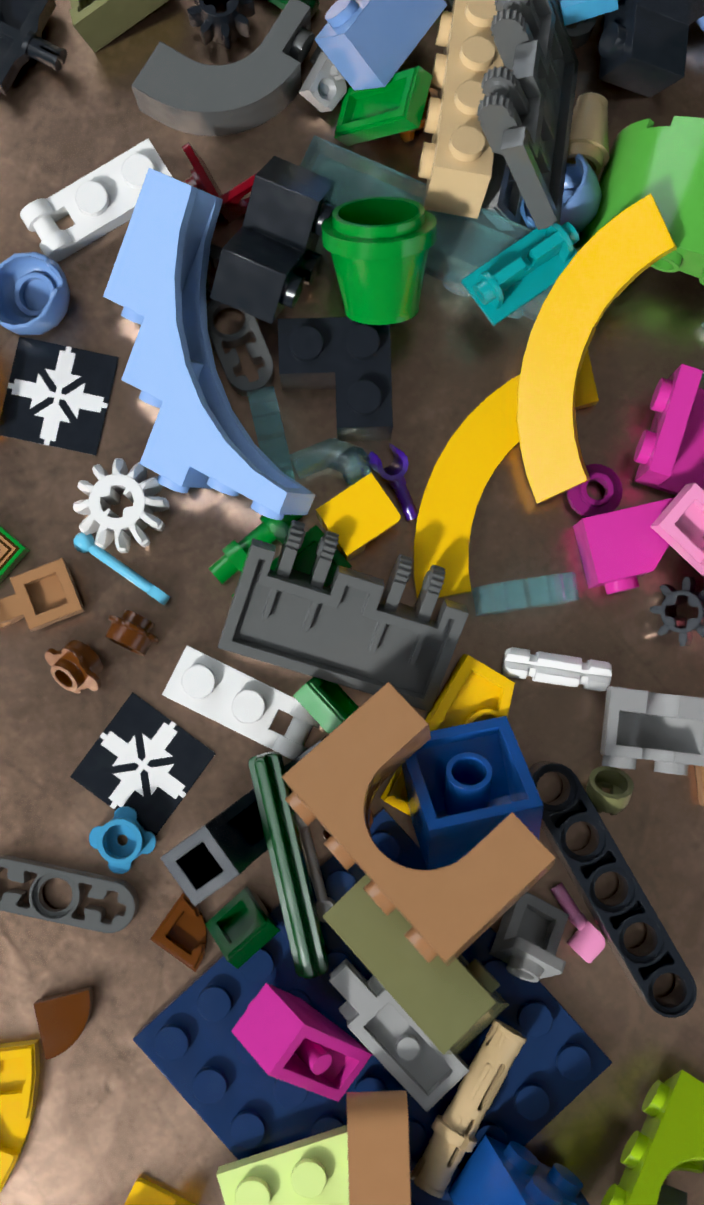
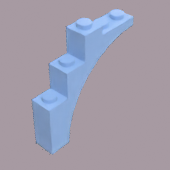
M149 168L103 297L123 306L122 317L141 325L121 380L141 390L140 400L160 408L139 464L159 474L158 483L176 492L188 493L191 487L215 489L231 496H238L240 493L253 500L251 504L252 510L274 520H282L284 515H308L316 494L284 474L254 444L232 410L216 371L207 327L206 279L211 240L223 199Z

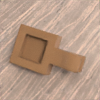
M63 558L10 578L15 594L0 599V629L25 618L29 630L36 631L85 612L67 563Z

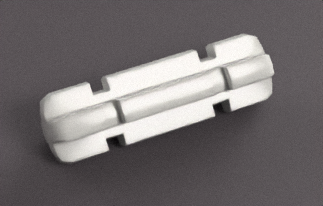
M511 647L506 649L504 653L502 672L503 675L511 678L526 679L527 676H531L532 681L569 687H578L579 684H583V689L606 691L611 683L612 665L609 662L592 659L584 663L580 657L541 651L533 655L530 654L528 649Z

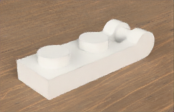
M148 138L47 199L41 198L30 202L21 210L20 217L29 231L38 234L41 239L39 247L42 253L50 259L59 262L131 220L149 168L170 177L172 175ZM69 214L75 225L66 230H60L55 222Z
M188 645L162 693L163 696L275 752H279L291 760L308 749L304 744L313 726L316 728L320 726L295 698ZM279 709L293 716L285 735L270 729Z

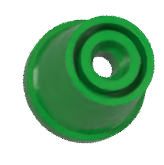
M367 197L348 201L337 206L330 218L324 219L322 222V244L331 253L345 315L355 322L368 325L396 324L416 316L419 312L429 248L437 240V220L435 216L426 211L422 204L400 197Z

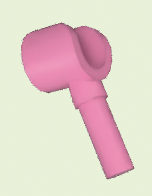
M561 882L550 890L563 911L569 915V921L578 929L566 943L587 963H591L604 950L605 938L580 912Z

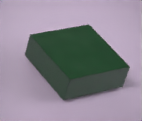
M247 886L205 923L226 960L237 969L280 931L257 894Z

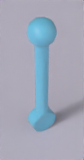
M80 532L75 536L73 544L77 551L91 553L164 606L171 598L110 553L95 545V539L92 534L85 535Z

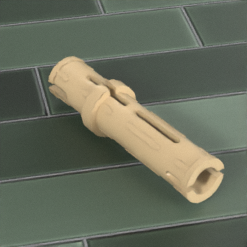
M498 1019L493 1020L481 1048L469 1066L470 1071L463 1077L443 1116L437 1115L431 1126L434 1133L422 1157H420L410 1174V1179L414 1180L413 1183L434 1197H443L451 1177L465 1152L473 1151L477 1143L475 1134L504 1082L513 1061L527 1040L519 1031Z

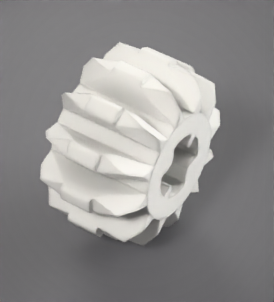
M115 458L112 464L111 475L100 464H97L92 468L93 474L99 480L95 485L85 480L78 482L77 487L89 496V499L78 500L73 503V510L75 512L88 515L80 523L79 529L85 535L97 532L95 545L102 549H106L115 538L117 550L120 553H128L131 536H134L135 540L142 547H147L150 545V539L143 530L150 526L156 531H163L165 523L154 516L153 512H162L169 509V501L166 498L155 496L163 486L158 483V477L145 480L148 468L139 464L140 462L135 464L128 473L126 462L122 458ZM124 494L133 503V506L124 508L123 517H119L110 507L111 505L119 504L120 495Z

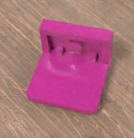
M681 364L667 379L660 378L650 404V409L656 411L650 431L644 430L635 451L634 461L640 464L634 482L673 495H677L686 484L696 483L704 490V389L698 388L703 370Z

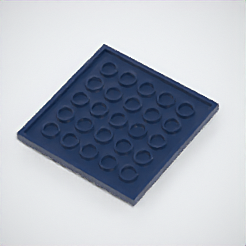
M383 807L373 816V823L370 827L374 844L386 857L401 866L414 870H427L420 847ZM333 854L320 865L327 897L332 898L335 903L365 875L356 863L346 870ZM309 875V877H310V882H311V886H312V890H313L314 899H315V902H316L317 899H316V896H315V892H314V888H313L311 876ZM280 902L269 911V914L280 929L270 941L239 969L230 964L224 955H221L136 1033L133 1038L134 1042L238 1160L347 1125V1092L405 1090L378 1059L372 1055L343 1097L337 1102L269 1076L231 1032L247 1010L250 1002L258 995L263 986L268 983L301 998L364 1045L347 1027L345 1017L339 1012V1008L347 1000L329 982L331 979L329 974L345 959L367 981L373 974L327 922L320 921L329 961L328 972L311 979L299 977L295 971ZM491 926L461 955L469 963L476 958L499 982L500 986L496 991L509 1006L496 1019L519 1031L527 1040L513 1061L504 1082L475 1134L477 1143L473 1151L465 1152L451 1177L443 1197L437 1198L428 1194L413 1183L414 1180L410 1179L412 1205H454L448 1190L485 1135L505 1145H508L510 1141H515L525 1146L613 1063L540 981L529 982L512 975L506 969L507 963L490 954L497 935ZM492 1023L461 1054H458L468 1065V1068L481 1048ZM462 1079L428 1112L407 1092L410 1174L420 1157H422L434 1133L431 1126L437 1115L443 1116L454 1098Z

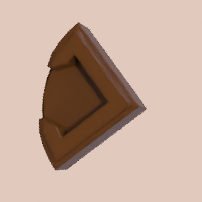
M183 892L150 938L151 941L194 972L197 971L204 958L208 943V928L205 925L206 919L200 905L198 904L194 907Z
M92 986L38 999L34 1003L46 1060L54 1058L70 1048L84 1031L93 1009L94 993Z

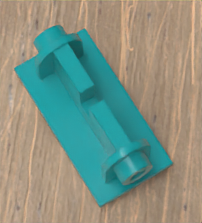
M565 222L561 226L558 223H554L546 229L538 230L536 228L463 278L461 283L490 323L495 326L555 284L560 274L577 253L573 245L579 241L578 232L570 222Z

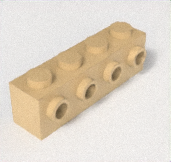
M454 0L451 12L443 11L440 14L435 45L442 46L444 49L443 54H435L431 74L433 77L430 88L438 89V97H430L424 126V132L433 133L432 143L424 142L418 172V177L427 179L424 198L425 210L478 219L492 176L494 152L480 126L481 121H478L477 116L478 105L485 96V94H482L483 89H481L484 73H487L488 69H493L494 66L503 67L504 64L494 43V36H491V23L493 16L497 15L495 0Z

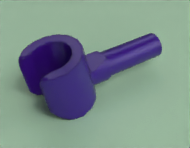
M389 443L394 456L392 463L388 467L383 468L378 455L371 451L368 456L369 465L376 473L389 481L391 488L395 491L406 520L410 521L417 518L418 511L404 477L408 470V457L399 448Z

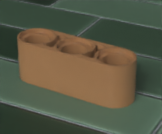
M407 1091L347 1092L349 1205H411Z

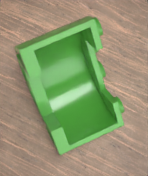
M674 116L671 126L653 127L655 122L650 118L630 124L619 132L614 139L609 153V161L604 166L599 180L602 197L597 214L591 223L579 234V241L576 243L575 249L578 252L598 230L614 217L651 193L677 247L676 250L656 261L651 267L662 272L674 273L680 271L699 278L700 283L704 286V118Z

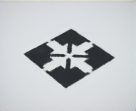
M19 336L0 417V435L96 455L119 357Z
M132 692L70 777L115 811L123 806L135 809L137 821L143 829L153 832L156 836L216 753Z

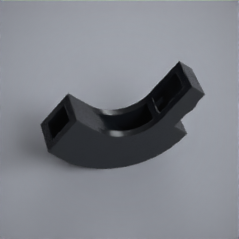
M327 736L284 766L285 771L288 772ZM254 788L160 857L194 907L240 875L251 863L268 850Z

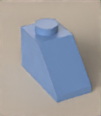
M338 0L327 11L325 15L327 24L314 40L354 91L385 87L447 7V4L444 0Z

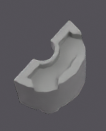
M613 686L607 687L600 754L603 755L602 766L636 770L637 759L654 760V772L688 776L689 765L704 766V698L654 693Z

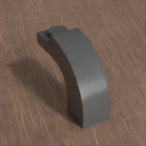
M289 0L260 46L249 56L231 64L207 65L199 63L160 41L131 85L139 110L169 128L199 136L238 134L266 123L283 111L295 99L302 87L301 63L307 57L315 38L311 27V7L300 0Z

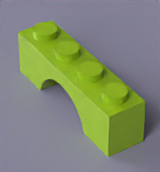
M680 1070L665 1082L657 1080L651 1086L642 1104V1111L648 1115L641 1132L636 1130L631 1135L621 1154L620 1162L626 1166L619 1185L614 1183L608 1189L600 1205H657L661 1187L670 1172L689 1171L700 1174L704 1172L703 1082L684 1070Z

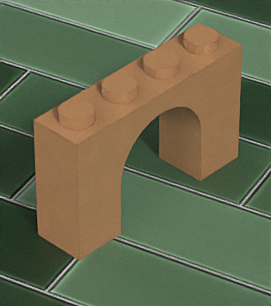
M388 682L282 776L288 787L293 791L285 798V801L307 826L315 819L324 826L331 836L323 844L346 870L356 863L370 878L371 881L363 889L386 916L397 909L409 922L412 928L404 936L422 957L430 963L438 955L448 967L554 867L556 858L513 812L462 859L444 868L435 870L406 868L390 860L377 848L372 839L369 824L370 808L374 796L381 784L431 739L429 724Z

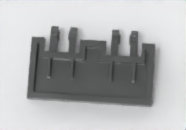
M495 0L497 15L493 16L491 36H494V43L505 68L494 66L493 69H488V72L484 73L481 89H483L482 94H485V96L478 105V121H481L480 126L492 151L504 156L537 229H546L554 223L560 225L579 61L566 26H564L556 0Z
M295 520L291 521L275 570H271L270 567L276 552V545L252 538L219 638L218 648L372 695L389 682L412 707L431 711L469 615L466 605L444 599L436 621L430 619L444 582L446 572L443 567L432 564L425 574L415 606L412 607L399 603L406 583L409 581L412 573L413 558L402 554L398 555L386 587L384 579L338 565L329 588L323 585L338 544V534L326 530L324 536L321 537L310 574L292 569L296 554L301 548L305 537V523Z

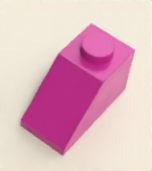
M675 497L582 518L573 526L588 589L604 585L606 594L610 595L639 587L637 578L653 572L669 546L650 526Z
M268 983L263 986L258 995L250 1002L247 1010L231 1031L269 1076L337 1102L340 1101L373 1055L364 1045L301 998Z

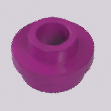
M585 465L591 480L567 490L569 504L575 512L585 518L614 511L620 504L623 494L620 478L611 468L605 465ZM596 481L604 487L605 494L603 499L595 500L588 495L587 484L589 482Z

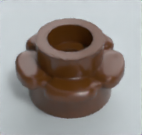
M125 609L121 618L115 615H110L108 618L112 624L105 637L131 652L145 656L151 643L157 644L159 641L158 637L151 633L155 624L135 612Z

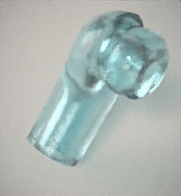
M336 438L323 440L289 454L299 480L330 468L342 473L346 483L351 486L372 472L371 467L368 465L370 457L363 448Z

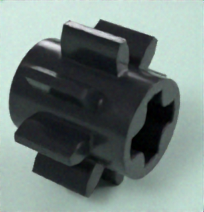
M194 0L197 6L187 9L190 25L192 27L201 26L200 33L204 45H208L213 41L218 44H224L228 50L231 49L232 42L236 41L241 35L245 37L251 35L247 17L255 14L254 0Z
M684 577L682 591H677L669 584L661 585L660 589L666 598L663 600L662 605L650 607V612L660 614L664 623L657 632L659 636L670 634L673 631L679 633L680 646H690L694 631H697L704 638V589L701 592L695 591L696 582L694 577ZM687 601L690 606L698 607L699 611L697 618H691L686 621V617L677 616L676 611L678 605H684Z

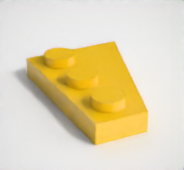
M462 654L425 719L429 724L430 731L507 716L508 718L515 682L470 655ZM401 765L394 773L381 799L411 816Z

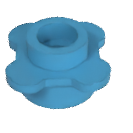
M123 806L116 809L114 818L104 826H96L91 830L89 843L93 848L98 849L100 855L108 861V867L113 873L124 874L130 870L133 860L141 854H149L155 849L156 836L153 832L143 829L137 821L135 809ZM120 835H125L128 838L126 845L118 843Z

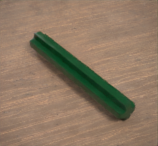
M265 752L251 757L248 765L295 971L299 977H304V979L316 978L328 972V956L295 811L285 801V798L291 793L288 785L282 778L286 773L283 758L279 752Z

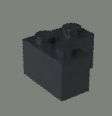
M618 0L619 9L605 13L603 33L598 46L599 54L601 55L599 80L651 98L684 78L689 25L704 16V0Z
M273 156L255 175L242 227L222 248L210 298L270 324L275 321L285 306L293 309L300 297L304 284L310 286L319 269L322 254L315 252L319 236L322 237V222L324 219H329L333 210L337 207V205L330 203L336 182L277 156Z
M348 317L278 319L279 376L282 390L336 389L337 442L391 440L393 406L390 325L362 324Z

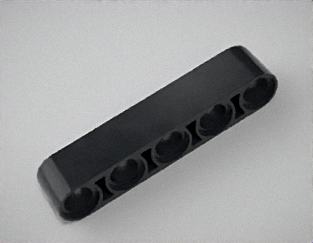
M541 761L533 764L528 769L536 788L539 779L545 773L556 772L562 779L563 791L561 795L552 802L542 801L544 808L541 827L636 993L649 1007L663 1017L677 1018L685 1015L692 1009L697 999V987L694 978L578 777L570 768L560 763ZM580 821L586 822L591 831V839L588 845L578 851L570 850L566 843V833L569 827ZM606 872H615L619 879L617 892L611 898L605 900L598 899L595 894V883L598 877ZM644 922L647 928V937L644 943L633 949L626 948L624 944L626 929L634 923ZM674 973L675 987L668 996L662 998L654 997L653 985L656 979L663 974Z

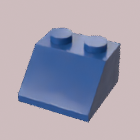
M507 716L430 731L431 739L402 764L411 820L427 870L448 866L462 859L512 812L539 840L544 805Z

